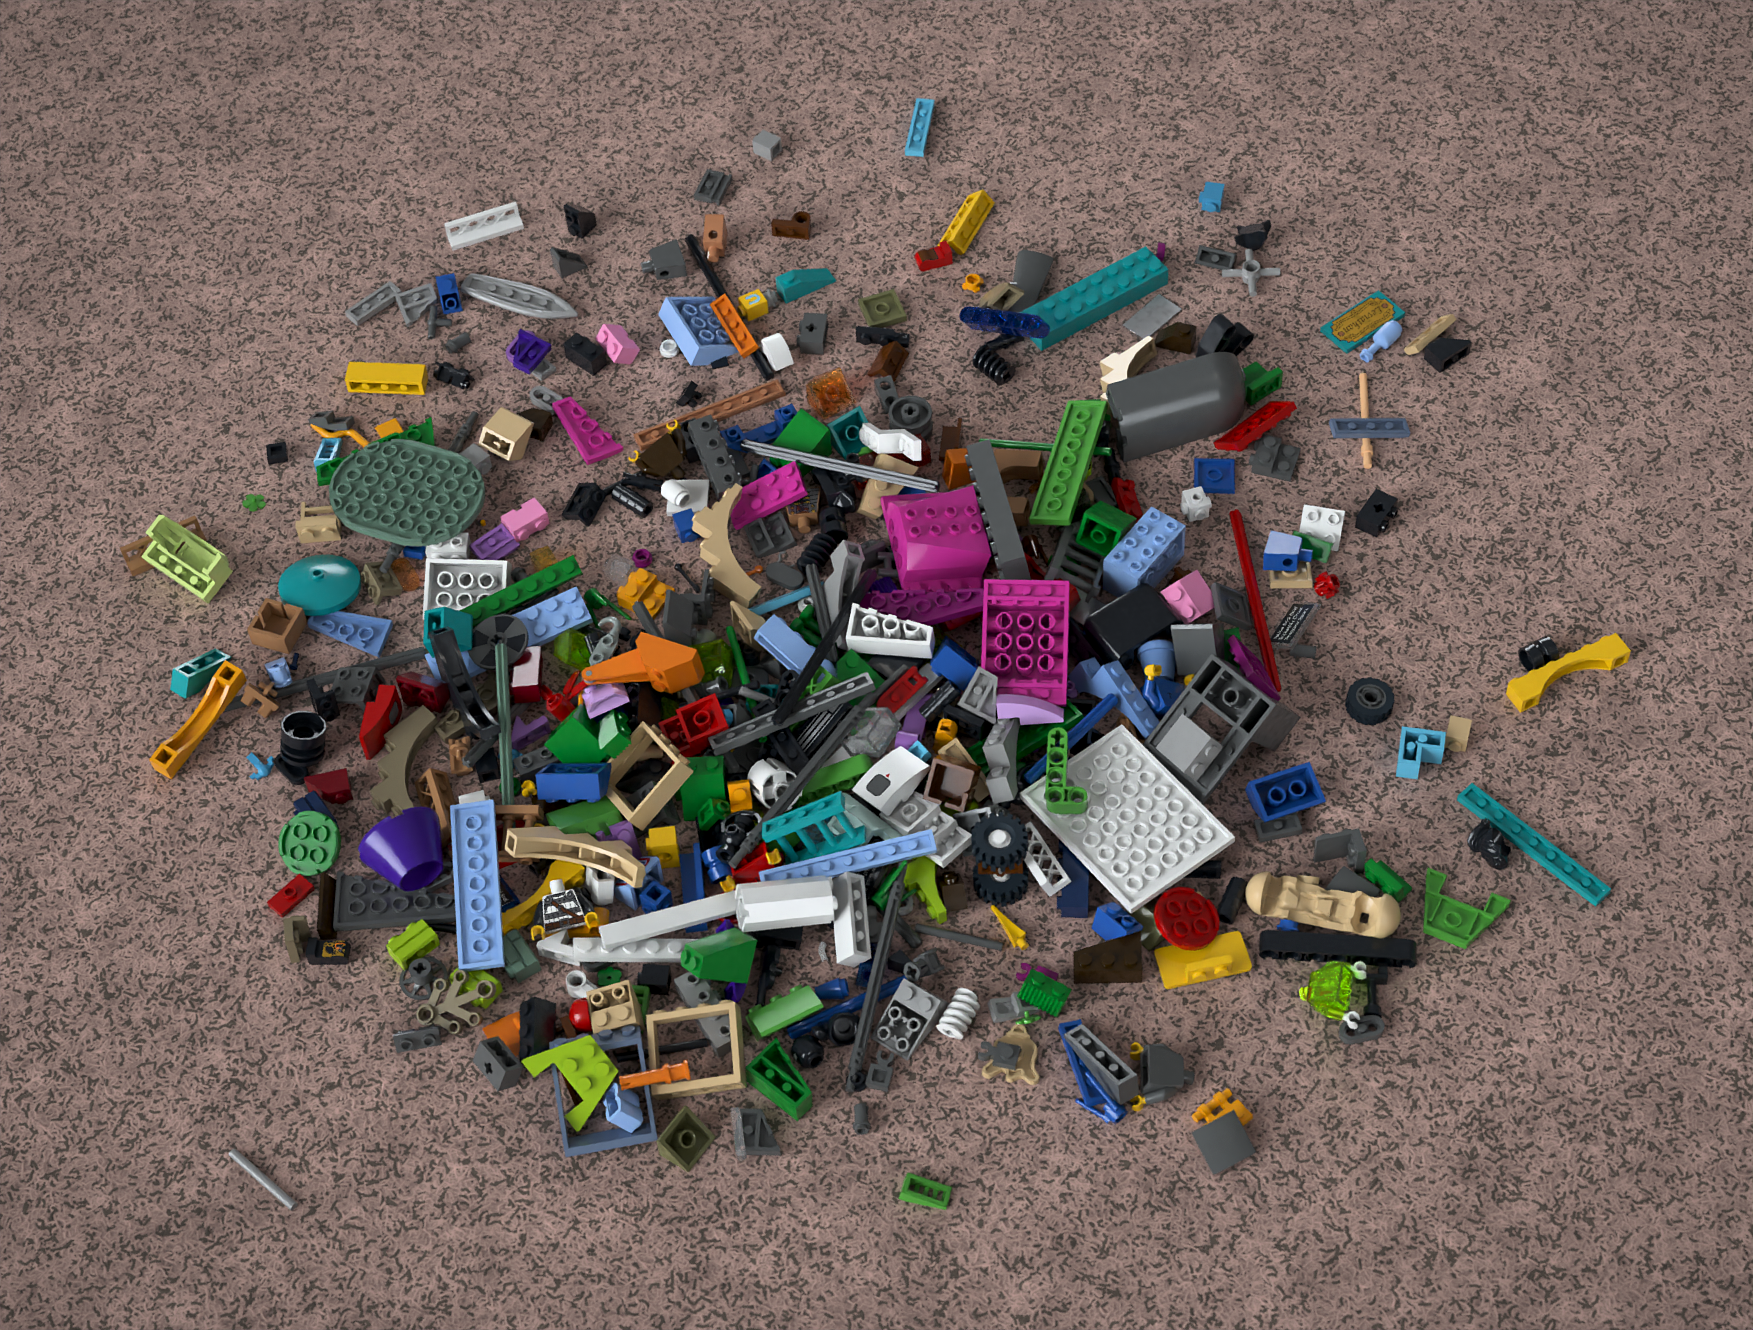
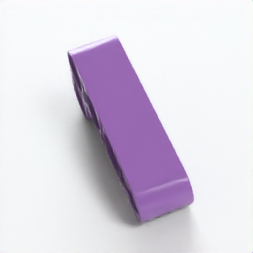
M927 693L915 706L907 711L902 731L898 730L896 734L895 749L902 746L908 750L917 740L922 743V738H925L927 731V720L920 714L918 709L932 696V693Z

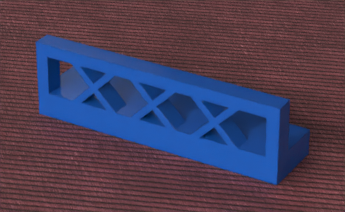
M693 843L694 853L679 854L683 904L705 898L700 843ZM705 922L686 927L685 931L686 933L708 931V924Z

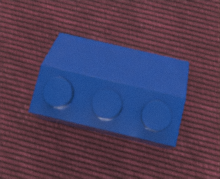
M1310 762L1249 781L1245 788L1252 809L1264 823L1326 802Z
M611 763L548 764L536 774L538 800H546L548 803L557 802L559 799H566V802H577L579 799H587V802L600 801L607 794L612 768Z

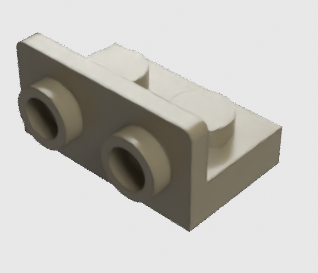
M384 561L365 563L360 574L361 582L365 585L369 597L372 598L375 605L381 603L382 597L401 595L403 591L391 566L387 573L380 571Z
M295 915L283 919L285 944L291 963L300 962V954H304L303 942H307L308 938L312 937L306 916Z

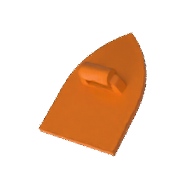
M519 1011L482 1028L488 1039L499 1036L515 1056L519 1055Z

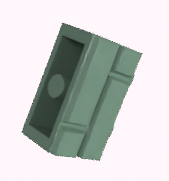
M517 929L503 936L506 965L504 969L510 979L514 977L520 983L541 971L539 960Z

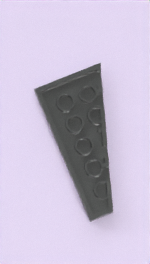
M337 871L333 921L335 932L408 926L412 922H418L420 919H423L427 924L456 922L455 895L430 893L426 889L403 891L391 882L378 879L375 881L367 880L363 876L355 875L353 877L345 875L344 872Z

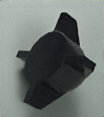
M1270 220L1260 224L1237 226L1238 235L1234 237L1236 244L1253 251L1261 249L1271 229Z

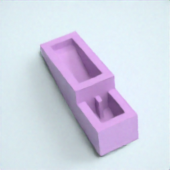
M997 694L998 719L1020 717V725L1064 722V709L1053 703L1024 695Z

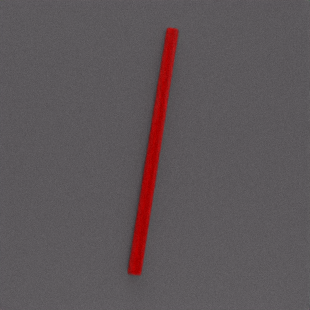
M1235 509L1230 511L1229 516L1262 661L1277 692H1280L1282 689L1244 523L1241 512Z

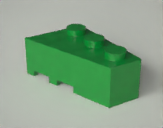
M776 1037L745 1067L746 1081L789 1116L798 1121L813 1107L812 1092L798 1070L796 1071L791 1063V1059L784 1052Z

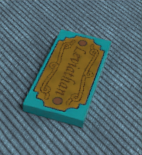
M1378 290L1320 328V332L1348 354L1371 339L1386 322L1391 320L1397 322L1405 317V312Z

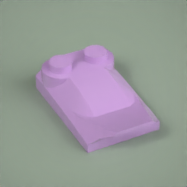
M608 683L598 686L596 684L589 685L584 689L585 692L582 693L590 719L629 702L624 683Z

